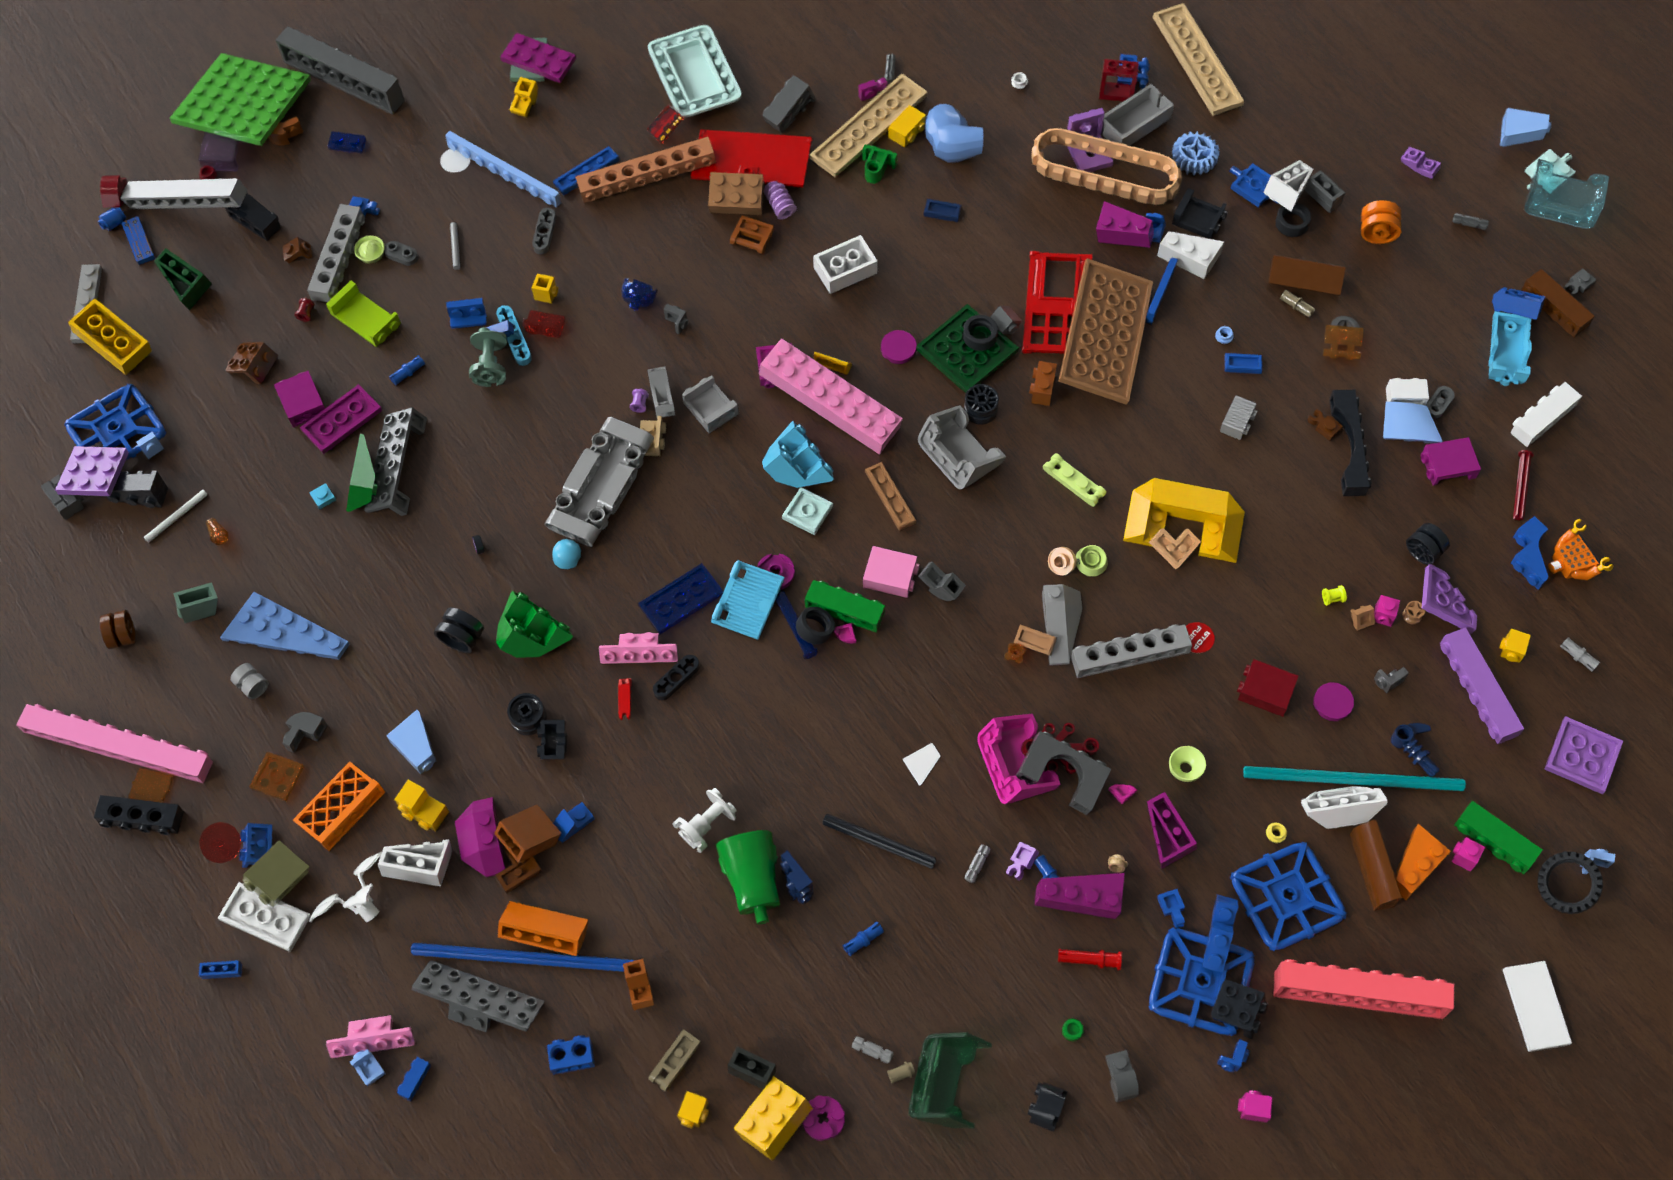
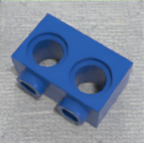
M580 1035L570 1041L559 1039L547 1045L550 1071L553 1075L595 1067L592 1042L589 1037ZM584 1047L587 1049L583 1056L576 1055L579 1048ZM563 1051L566 1053L562 1060L555 1059L558 1052Z

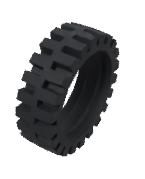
M1566 851L1553 855L1542 865L1538 875V888L1542 898L1553 909L1562 913L1576 914L1587 911L1599 900L1603 889V879L1599 868L1590 858L1577 852ZM1566 862L1583 866L1589 872L1592 879V888L1589 895L1576 903H1566L1557 899L1549 887V876L1552 870Z

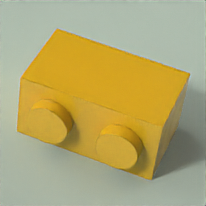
M909 105L889 126L888 138L906 147L914 141L919 132L925 129L926 115Z

